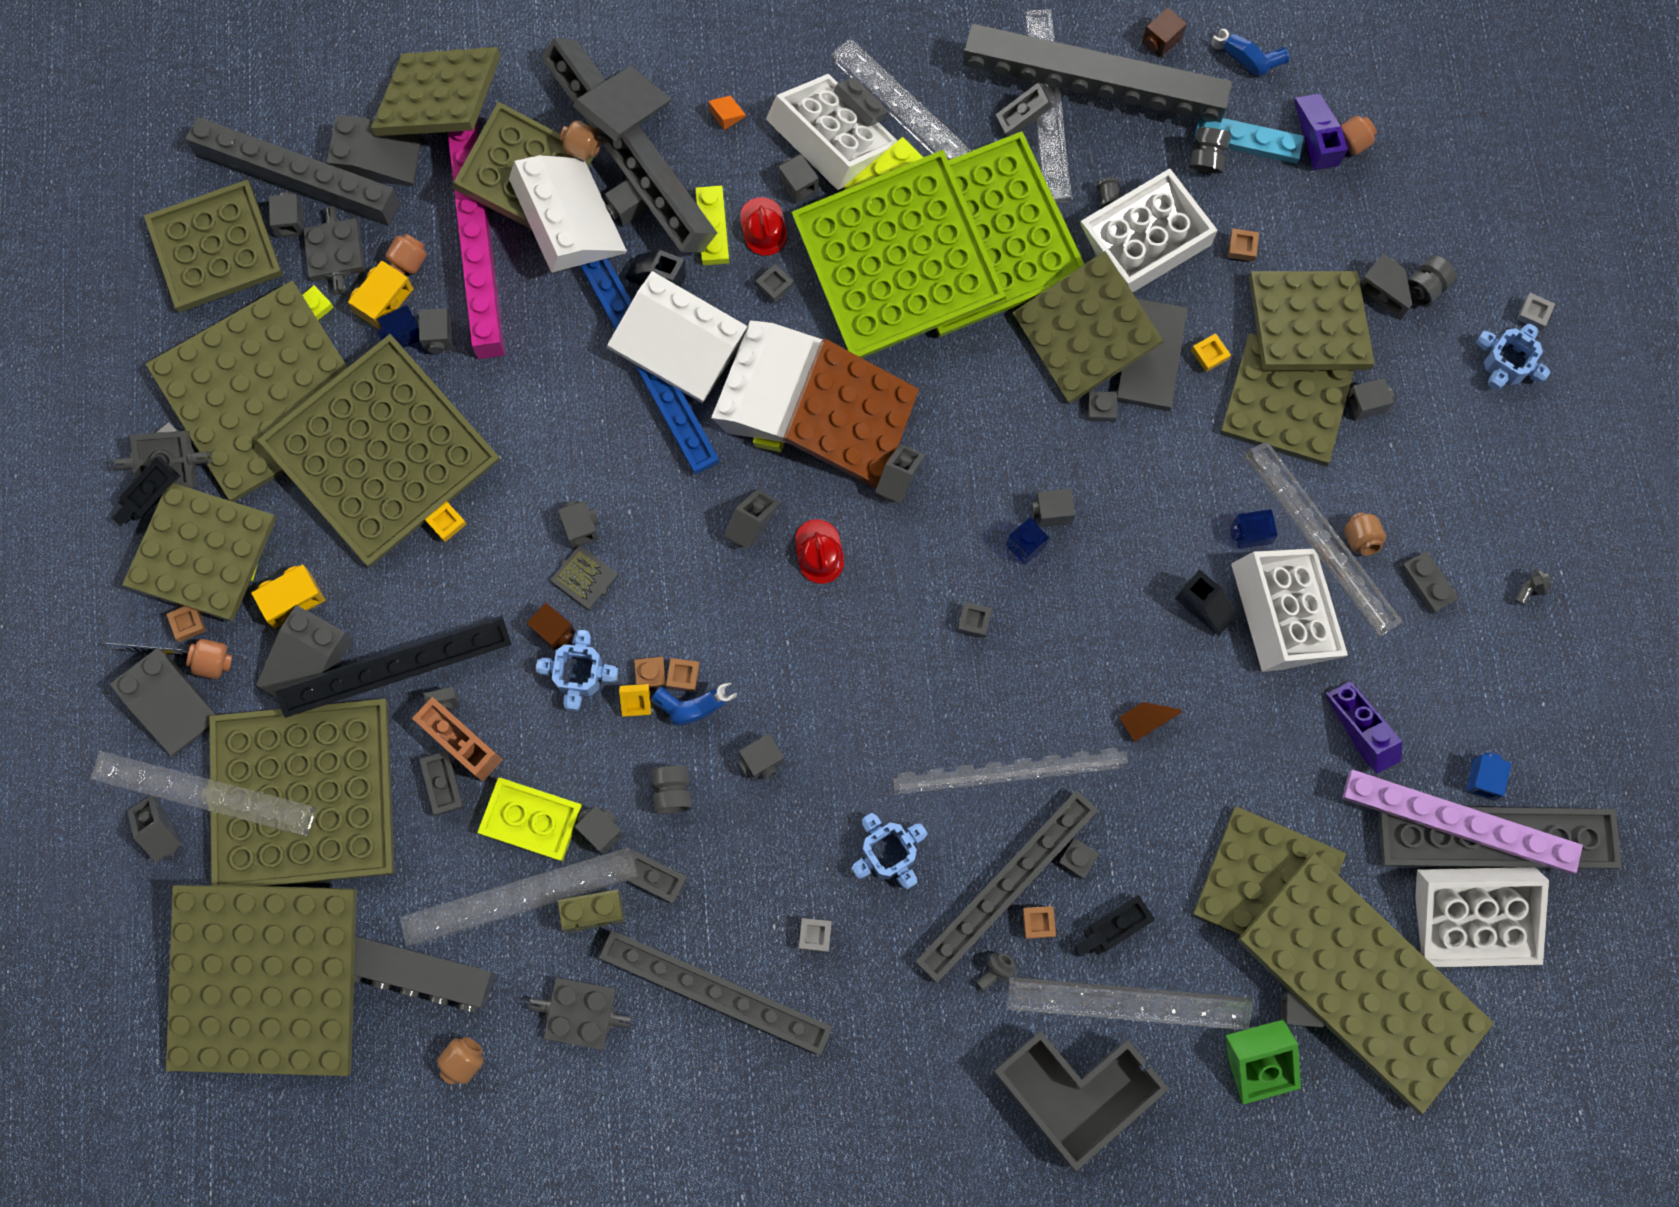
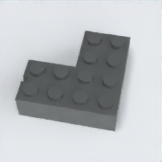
M1042 1031L1033 1035L991 1072L1071 1171L1079 1170L1169 1090L1168 1086L1152 1067H1146L1142 1071L1139 1070L1138 1066L1144 1065L1147 1061L1129 1040L1122 1041L1080 1078Z

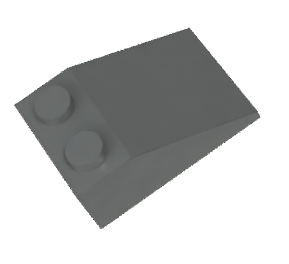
M335 116L327 164L378 183L414 186L422 136L417 134L375 136L371 129L373 120L355 116Z
M296 605L279 630L256 686L276 697L275 688L336 669L353 643V640L344 631Z
M159 647L110 684L130 711L172 757L210 728L209 716L216 715L171 656Z

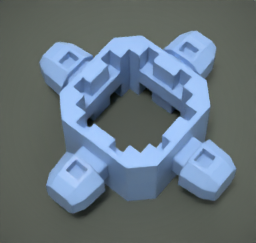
M1527 324L1521 330L1516 328L1509 329L1499 339L1489 331L1481 333L1476 343L1483 350L1490 351L1484 360L1486 371L1491 373L1488 379V385L1491 388L1499 390L1505 383L1509 385L1519 384L1527 375L1538 383H1543L1547 379L1550 370L1542 363H1536L1543 353L1541 344L1535 340L1538 334L1537 327ZM1511 344L1513 345L1512 349L1520 353L1522 351L1525 353L1523 357L1527 360L1522 368L1519 367L1515 370L1512 363L1507 360L1505 363L1501 361L1503 356L1499 354L1503 346L1507 347Z
M577 630L572 641L573 645L564 644L556 650L555 661L552 658H541L537 660L536 672L538 674L548 677L552 674L554 684L561 693L565 694L564 707L568 711H578L583 699L580 695H593L599 690L600 680L603 683H614L618 680V668L604 664V667H602L603 662L594 648L590 647L591 636L589 631ZM577 657L580 659L588 658L593 661L588 683H565L562 680L564 664L567 662V659Z
M870 813L862 819V825L866 833L870 832L871 834L865 838L862 853L866 859L863 860L861 858L855 862L851 868L857 879L867 877L871 874V870H874L878 878L886 880L897 875L899 877L897 878L899 884L906 890L917 884L916 875L912 869H908L909 866L913 865L917 851L913 843L919 844L928 834L922 824H915L909 827L907 833L900 824L890 822L881 827L882 822L875 814ZM894 834L905 848L908 856L885 870L872 852L871 847L887 835Z

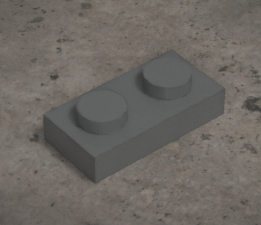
M855 77L838 83L833 91L868 127L886 120L889 111Z
M1038 82L999 111L996 116L1005 134L1009 137L1052 108L1053 104L1044 87Z
M1428 551L1400 567L1432 614L1459 599Z
M444 751L419 759L433 814L437 817L465 808L451 754L448 751Z
M635 850L620 878L673 905L687 880V876Z

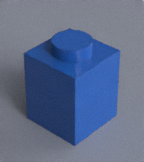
M1487 752L1476 757L1472 762L1466 792L1492 801L1503 797L1512 763L1502 760L1503 757L1495 753Z

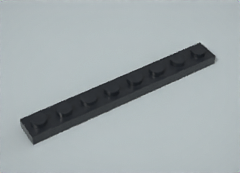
M499 616L275 688V694L284 718L482 655L512 645L503 616Z

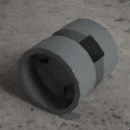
M1198 128L1194 141L1197 149L1192 151L1189 167L1205 173H1223L1227 158L1223 152L1229 149L1231 134L1216 128Z
M1437 255L1427 259L1419 267V271H1415L1407 279L1411 300L1422 307L1432 305L1441 296V293L1446 291L1456 281L1457 274L1454 267L1446 259Z
M665 766L650 771L652 788L658 791L653 795L655 813L673 814L692 809L691 792L685 789L690 781L687 766Z

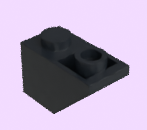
M662 250L636 255L625 279L643 285L653 271L681 287L686 278L685 259Z
M1200 569L1175 598L1176 601L1218 636L1238 615L1223 589Z

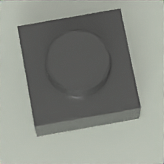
M776 264L771 266L755 281L756 286L774 303L794 286V281Z
M1089 391L1088 421L1116 422L1117 392Z
M964 602L957 632L985 638L992 608Z
M454 687L424 693L426 703L431 697H434L449 712L461 707L459 695Z
M1074 838L1058 864L1083 880L1098 858L1099 853Z

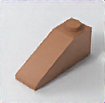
M431 697L412 718L482 781L503 761L498 754L434 697Z

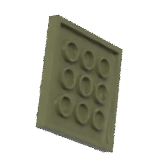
M498 47L401 54L371 126L375 136L474 130L501 58Z
M498 101L453 182L452 188L531 229L509 181L514 161L539 155L576 157L568 155L563 151V142L559 140V133ZM591 157L589 160L585 161L588 168L594 157Z
M248 179L144 215L170 295L178 312L283 276L253 188Z
M1106 251L1013 312L1070 404L1165 343Z
M1251 271L1249 283L1263 370H1371L1375 363L1358 271Z
M1249 333L1220 435L1327 467L1330 463L1354 370H1263L1258 335Z
M173 483L162 494L122 585L127 589L233 622L277 518L273 514Z
M1235 806L1229 817L1192 916L1241 936L1309 855L1315 853L1339 875L1346 853Z

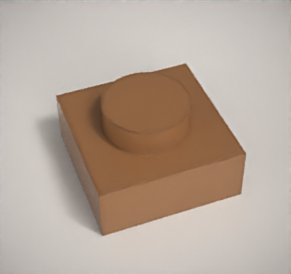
M1232 228L1227 258L1255 261L1259 232Z
M182 607L167 613L174 637L178 642L206 632L199 611Z
M663 657L634 660L636 685L649 684V689L666 687Z
M671 658L666 683L667 689L696 692L700 663Z
M1053 906L1022 909L1025 939L1056 937Z

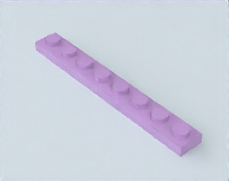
M1351 770L1348 773L1342 796L1343 800L1571 875L1577 873L1582 844L1355 770Z

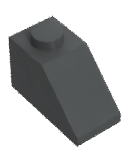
M1382 254L1360 282L1361 292L1401 320L1412 306L1406 270L1395 259Z
M900 444L885 464L875 493L882 495L884 499L890 502L902 503L926 454Z
M756 489L735 508L724 536L731 539L734 544L750 549L762 536L780 507L781 501Z
M153 794L127 811L133 838L155 862L163 857H169L181 846L177 829Z

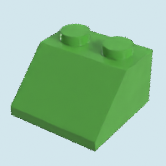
M1284 1019L1226 1035L1227 1056L1243 1105L1301 1089L1298 1043Z

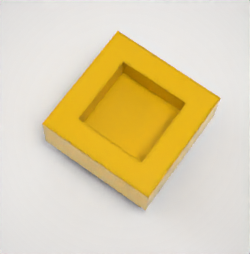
M1216 333L1194 345L1191 349L1205 372L1229 360L1231 356Z
M447 501L425 519L428 525L444 542L467 525Z
M649 684L620 686L619 695L622 717L651 715Z

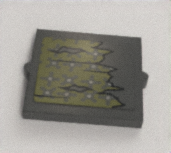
M579 545L567 560L562 561V567L550 581L590 611L599 598L607 594L606 590L619 574Z

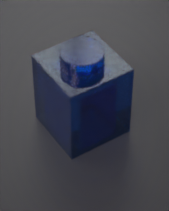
M408 305L377 318L381 329L377 330L381 340L391 334L402 348L419 341V327Z
M1272 509L1238 514L1233 524H1231V536L1233 541H1237L1238 549L1270 545L1274 542L1278 533Z
M1028 518L1009 535L1006 546L1026 565L1046 548L1049 537L1031 518Z

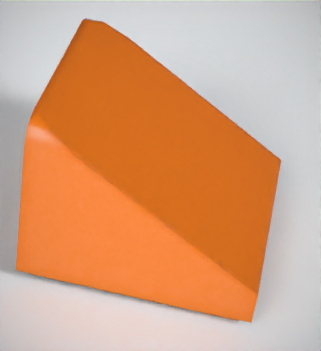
M731 95L708 102L709 112L724 130L746 117V114Z

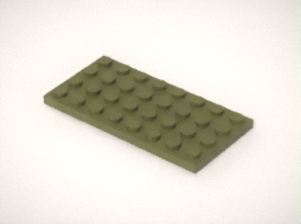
M1315 853L1309 855L1237 940L1282 985L1319 1017L1331 1032L1417 1114H1423L1494 1024Z

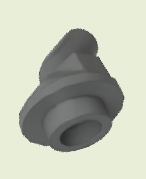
M1539 568L1535 569L1530 579L1521 586L1514 601L1520 605H1525L1532 591L1542 596L1547 595L1548 589L1551 588V580L1548 573L1542 572Z
M993 953L987 962L991 971L976 981V984L982 991H985L999 979L1002 982L1010 980L1017 971L1013 959L1005 953Z

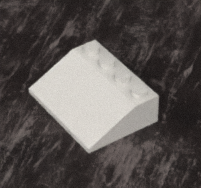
M826 74L776 95L766 120L830 184L839 190L895 144L897 140L880 123L868 127L833 92L838 82L829 74Z
M542 155L514 161L509 181L551 273L626 254L627 250L609 211L605 207L606 205L585 161L578 158Z
M1171 169L1166 170L1105 206L1080 223L1096 256L1106 251L1132 292H1135L1211 246L1217 233L1216 227Z
M652 271L635 295L610 339L607 348L703 403L738 351L748 326Z
M750 321L712 419L727 434L785 442L782 440L822 339L774 323Z
M1316 549L1257 551L1231 564L1262 672L1285 670L1348 656Z
M1535 867L1417 870L1415 898L1421 954L1435 967L1543 965L1549 880Z

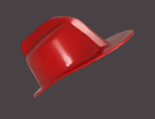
M766 197L751 199L743 205L740 212V221L747 246L754 253L761 256H770L778 253L784 247L787 240V230L780 206L774 200Z
M812 519L801 525L795 535V546L802 574L808 580L817 584H826L834 581L841 574L844 567L842 546L836 528L831 523L822 519Z

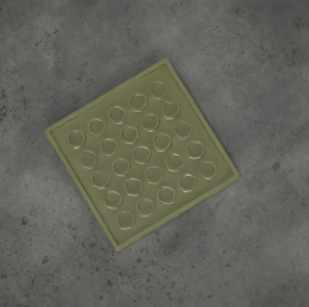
M293 280L146 363V366L184 428L189 430L190 437L199 452H211L212 456L203 458H212V462L207 463L229 501L232 502L239 500L285 473L257 440L348 368Z
M391 334L386 336L257 440L369 568L426 522L425 519L446 501L448 503L501 460Z
M386 699L327 704L284 718L281 709L209 716L212 885L276 887L395 874L389 711Z
M174 885L172 890L166 1071L350 1075L352 1068L357 889Z

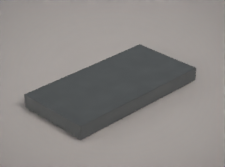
M629 66L577 98L573 107L610 138L617 141L666 108L672 99L634 67Z
M1136 298L1165 343L1121 371L1117 401L1170 411L1173 403L1188 308Z

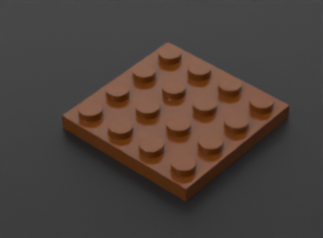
M824 339L820 342L782 440L877 488L885 464L899 445L919 389L837 344Z

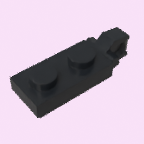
M160 456L156 457L119 497L120 501L118 503L122 508L112 519L120 526L127 524L133 517L139 520L161 499L162 494L181 475Z
M1137 895L1088 926V929L1083 931L1086 939L1073 948L1079 957L1094 949L1097 955L1102 952L1105 953L1155 921L1141 897Z

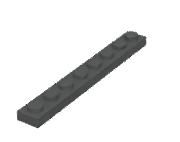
M1076 790L915 963L937 984L1096 814L1098 809Z
M611 930L599 956V959L820 1056L833 1028L826 1023Z

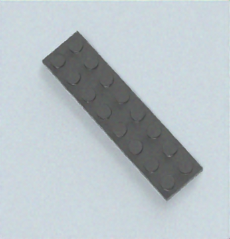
M1469 807L1582 844L1578 869L1617 870L1622 868L1616 809ZM1378 811L1382 867H1535L1537 869H1553Z

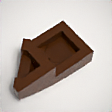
M1142 702L1120 716L1119 719L1134 742H1137L1183 712L1178 708Z

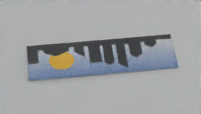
M102 643L111 650L151 653L157 648ZM160 648L168 655L188 656V653L184 650Z

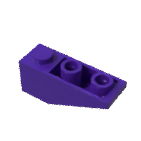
M1321 94L1296 97L1294 103L1313 170L1339 166L1348 150L1341 125Z
M1351 681L1326 693L1328 701L1357 751L1376 774L1401 762L1403 741Z

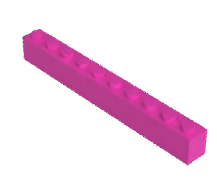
M478 121L475 124L474 130L448 132L453 182L479 137ZM454 189L472 347L478 359L505 356L488 207Z

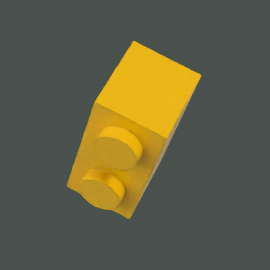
M381 261L377 267H373L369 271L367 279L360 288L358 287L352 292L348 303L354 314L381 330L413 291V287L407 276Z
M304 565L293 566L287 569L283 576L274 581L268 580L258 586L257 590L252 592L266 621L274 629L284 624L296 605L308 611L326 601L311 572Z

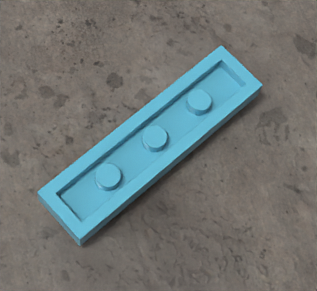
M1198 118L1193 141H1195L1198 128H1216L1231 134L1230 150L1297 164L1300 159L1304 139L1302 135L1225 118L1222 119L1221 123L1207 122L1202 118Z

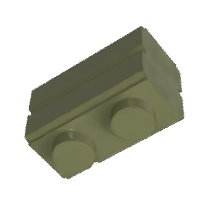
M618 889L558 900L561 927L565 933L609 926V923L613 925L625 923L622 895Z

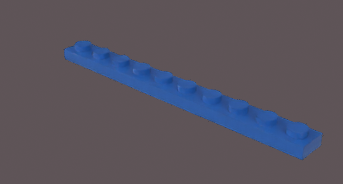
M606 258L579 265L616 331L632 301L611 263ZM634 364L694 475L720 463L717 454L682 391Z

